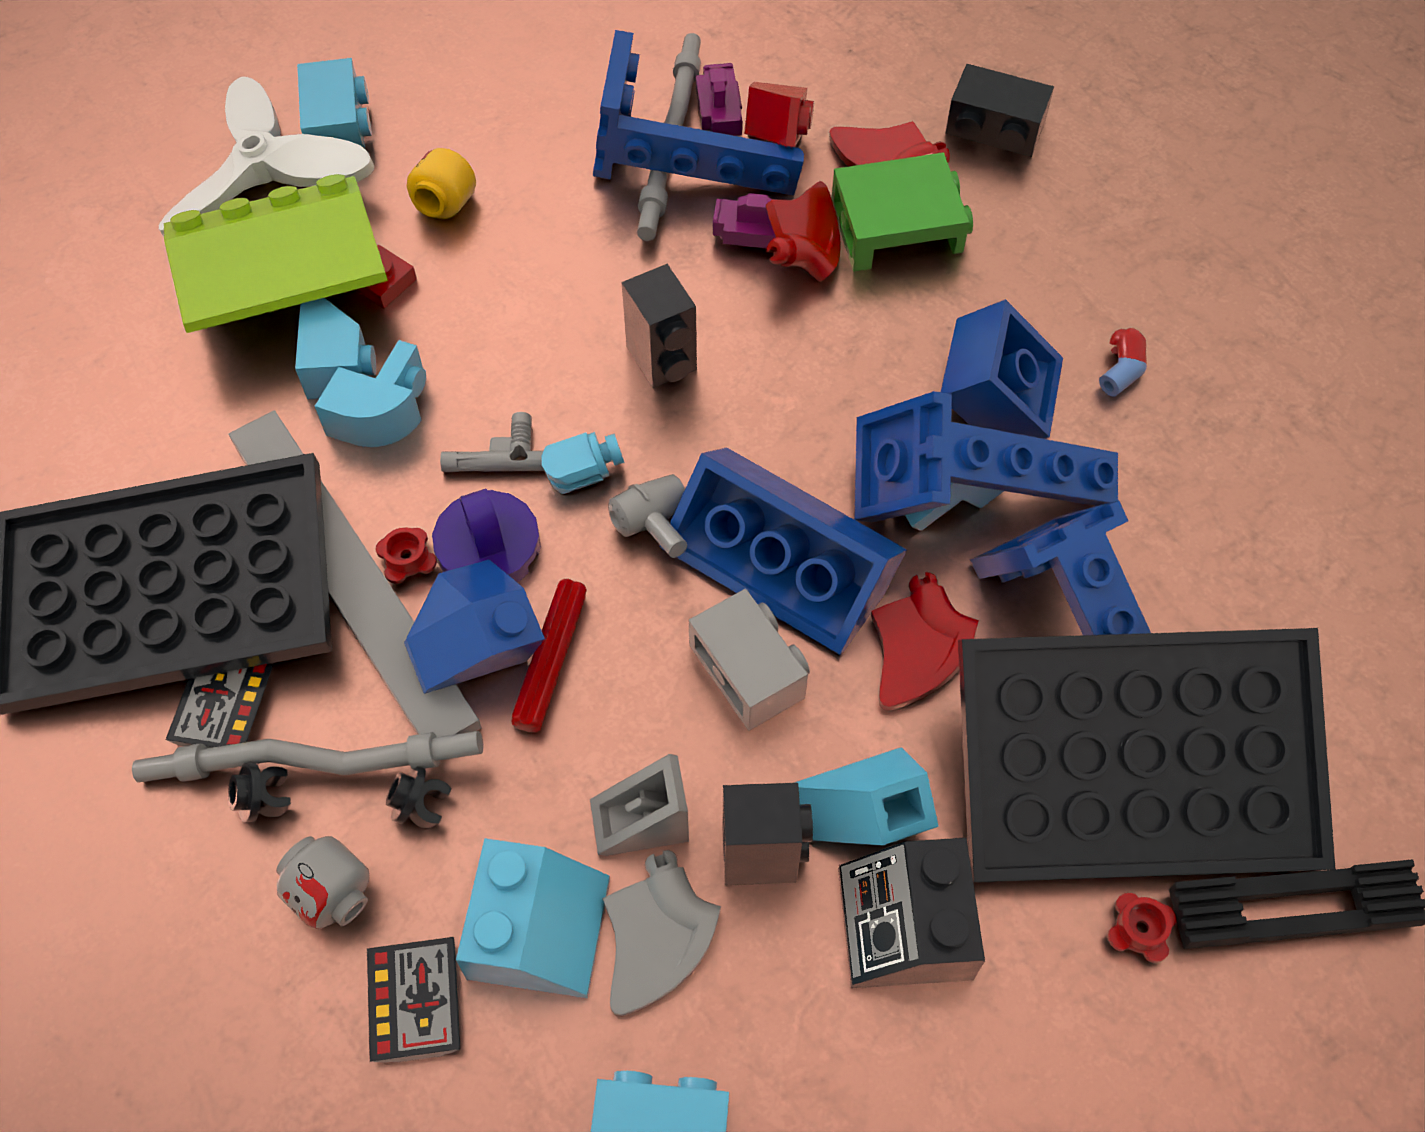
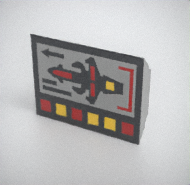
M274 663L188 679L165 740L179 746L204 744L207 748L247 742Z
M454 937L367 948L370 1062L387 1063L440 1057L459 1050L460 1034Z

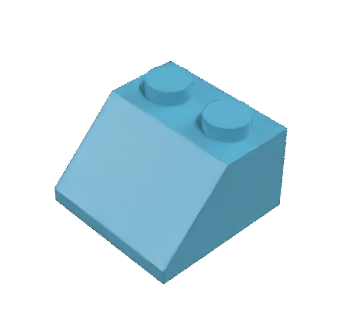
M484 838L456 961L466 980L588 998L605 910L603 898L608 894L610 876L546 847Z

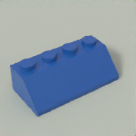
M727 447L701 453L670 522L687 542L686 550L677 558L735 593L746 588L757 604L765 603L774 616L839 655L846 650L871 615V611L876 608L885 595L907 552V549Z

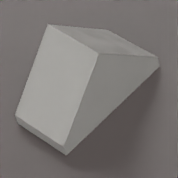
M668 754L590 799L598 855L609 856L689 842L688 810L677 755Z

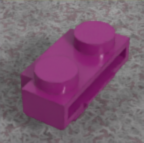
M733 64L705 65L703 67V75H696V94L702 130L741 136L743 130L742 103Z
M752 193L739 197L738 201L717 199L713 216V235L720 236L723 244L767 248L768 243L773 238H776L765 205L772 199L768 198V195Z

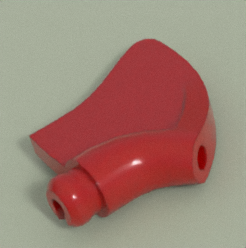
M913 121L889 128L838 126L831 128L829 131V140L833 149L848 167L944 153L947 163L950 161L949 149L946 148V144L941 141L935 144L926 141Z
M819 181L796 199H772L765 205L776 237L767 245L766 252H773L774 254L769 260L776 265L804 269L818 282H821L834 271L839 262L841 241L837 215L827 185Z
M925 572V577L920 580L918 575L911 578L908 584L909 590L912 593L911 596L888 603L871 611V618L883 647V669L879 704L886 711L896 710L912 704L942 687L959 671L958 640L974 639L979 620L956 611L944 587L938 585L936 575L930 572Z

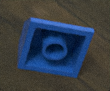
M1005 299L957 318L941 393L952 394V409L969 425L1042 439L1049 438L1063 357Z

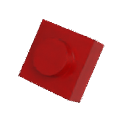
M378 245L377 248L388 281L355 290L385 309L413 284L417 277L414 266L381 245Z

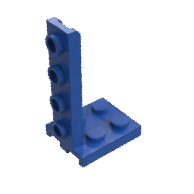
M615 30L600 105L601 115L596 140L597 150L593 168L594 177L611 179L613 164L617 163L795 195L804 162V153L797 147L631 117L635 90L633 85L627 84V81L636 82L640 54L631 53L634 33Z
M932 391L857 417L854 520L872 523L950 505L951 483L1094 506L1118 501V452L951 422L952 394Z
M1119 500L1058 516L970 559L979 579L998 575L1001 582L1012 580L1021 575L1024 578H1029L1052 568L1082 635L1151 633L1106 535V532L1128 522V518Z

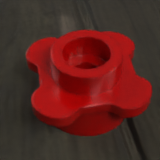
M398 528L388 533L385 538L377 543L375 550L377 556L385 561L386 569L384 575L389 582L399 584L404 582L407 576H412L418 572L427 574L435 569L437 559L433 553L428 552L426 546L428 536L423 529ZM411 553V556L407 559L401 557L403 554Z
M1134 893L1120 895L1115 902V908L1118 911L1116 925L1108 931L1107 935L1109 943L1118 951L1130 949L1141 953L1151 963L1163 961L1169 954L1166 940L1171 934L1172 927L1176 924L1174 911L1168 905L1161 904L1152 898H1138ZM1137 923H1144L1147 926V932H1140L1137 929Z

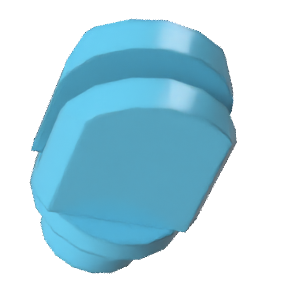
M585 432L547 445L541 457L542 467L553 488L561 494H566L601 482L603 478L610 476L606 463L613 461L615 466L625 463L615 433L605 436L606 442L599 444L595 432L590 434Z

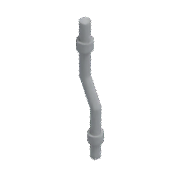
M689 33L684 37L682 51L676 56L673 68L675 84L664 123L678 126L683 125L692 85L696 81V75H699L701 60L698 57L701 39L697 34ZM650 170L647 186L641 190L638 203L641 216L637 235L642 240L650 241L655 238L659 217L665 213L668 194L665 190L668 177L667 172Z
M480 731L437 737L434 732L409 736L405 743L348 752L276 739H263L214 748H207L204 744L178 747L174 754L135 760L132 765V775L137 783L177 777L180 781H190L207 778L211 771L241 767L244 763L260 764L266 762L339 775H351L408 765L414 770L417 766L424 769L438 767L440 760L482 754L484 747Z

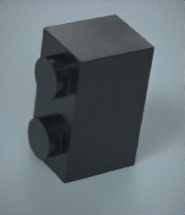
M966 64L951 99L945 134L1032 157L1046 121L1054 86Z
M668 263L621 282L626 347L652 388L669 381H679L690 372L697 370L696 305Z
M798 783L723 785L722 833L725 885L796 883L799 862H809V842L813 841L811 804H800Z

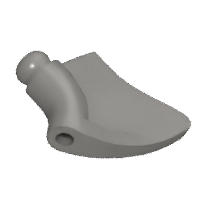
M664 850L662 855L656 857L652 854L646 859L645 868L649 873V878L603 898L615 932L616 955L611 985L610 1007L612 1012L618 1016L638 1011L660 1000L677 988L699 965L715 933L721 906L697 897L689 883L684 868L678 867L676 854L670 850Z

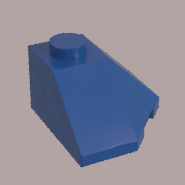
M485 560L437 575L404 644L423 693L426 694L527 662L545 638L524 588L491 560Z

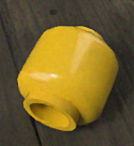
M436 148L428 151L412 169L407 177L406 187L413 205L422 214L436 219H448L454 217L473 195L476 187V177L469 162L459 153L446 148Z

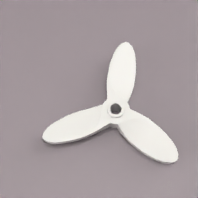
M240 77L229 86L225 102L227 125L236 141L232 152L219 170L188 193L164 216L158 229L164 237V223L170 222L171 217L188 210H197L200 214L218 210L221 204L232 200L242 191L254 186L276 181L297 187H311L317 185L316 182L319 179L334 174H342L345 178L355 176L358 182L368 177L374 171V164L369 153L361 145L350 141L309 134L280 136L276 111L264 88L252 78Z

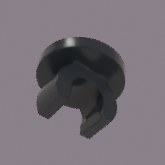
M244 763L239 775H232L228 788L230 809L232 811L238 810L242 822H255L259 813L267 817H278L285 814L291 804V798L273 797L267 792L266 787L282 786L288 777L287 769L273 766L264 769L260 773L256 763Z
M418 766L414 770L411 769L408 774L399 772L386 798V806L393 808L392 821L403 824L410 817L420 827L433 828L440 823L442 816L426 809L424 796L431 795L442 800L450 795L452 788L444 781L438 779L424 782L426 770Z

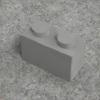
M745 588L689 619V646L747 730L750 731L805 699L810 669L799 648L793 644L787 646L779 635L778 623L770 608L763 602L757 604Z

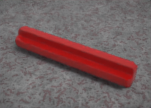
M567 578L560 580L542 628L545 640L533 653L512 713V725L519 730L529 733H537L541 730L586 598L587 589L581 582Z

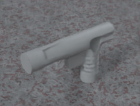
M526 412L514 413L511 418V437H492L490 439L489 451H442L440 456L441 471H544L541 458L543 451H530L532 416ZM519 456L526 458L525 460H515Z

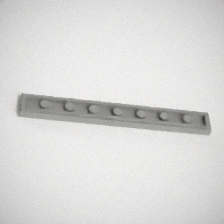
M275 410L228 433L233 445L246 465L303 455V452ZM321 481L328 594L417 735L434 732L437 737L474 732L481 729L479 719L456 684L426 694L423 693L404 644L414 620Z

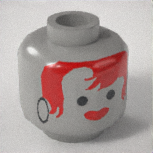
M309 836L302 839L283 856L276 868V872L280 876L277 881L278 897L306 925L312 928L321 929L334 922L344 926L351 922L368 902V898L363 893L369 883V869L343 843L332 836L318 839Z

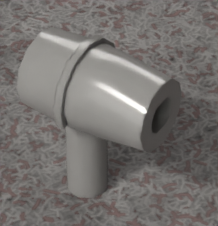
M674 474L642 484L630 485L626 491L609 499V516L617 531L624 537L648 530L672 558L680 556L687 548V542L667 521L673 517L685 490L680 479Z

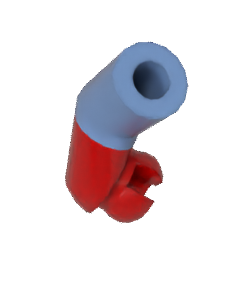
M1135 328L1119 329L1110 338L1109 344L1117 345L1111 351L1118 356V363L1099 378L1100 387L1109 396H1117L1142 376L1147 369L1146 339Z

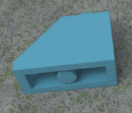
M325 298L300 304L295 370L307 399L320 398L338 367L367 376L376 375L374 346L365 344L358 323Z

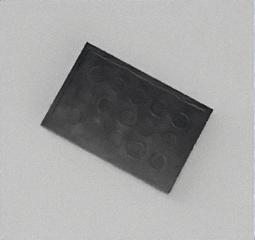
M314 453L0 512V715L332 652L320 463Z
M1318 628L958 640L967 839L973 882L1336 870Z

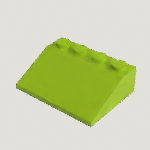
M342 174L329 175L319 179L316 182L317 185L299 190L295 186L280 187L271 191L266 198L250 202L247 198H236L224 202L218 210L202 214L197 210H188L171 217L170 222L164 223V242L186 333L388 281L355 176L345 178Z

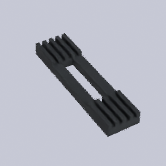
M1413 859L1353 865L1351 868L1240 879H1235L1234 876L1175 882L1169 889L1184 949L1425 925V899H1421L1420 896L1424 891L1422 885L1417 886L1416 884L1419 876L1417 872H1412V868L1415 866ZM1351 890L1356 910L1247 921L1246 916L1242 917L1241 913L1244 910L1243 904L1238 901Z

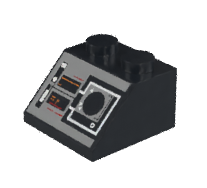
M967 838L905 841L839 865L838 872L851 988L973 981L985 962Z

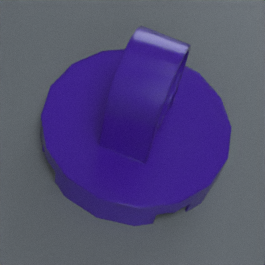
M486 488L460 496L459 499L453 501L438 517L432 533L434 554L443 572L491 560L518 582L528 574V566L535 559L536 554L539 555L541 549L537 519L528 505L512 494L487 490Z

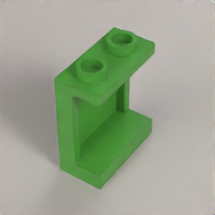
M944 153L834 169L831 198L853 272L872 268L875 249L948 239L953 254L963 253L967 234H971L973 231V216L968 205L963 206L960 197L958 174L956 171H950Z

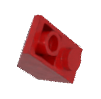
M753 82L749 86L744 134L780 145L795 147L801 135H807L808 129H811L814 101L806 100L808 88Z

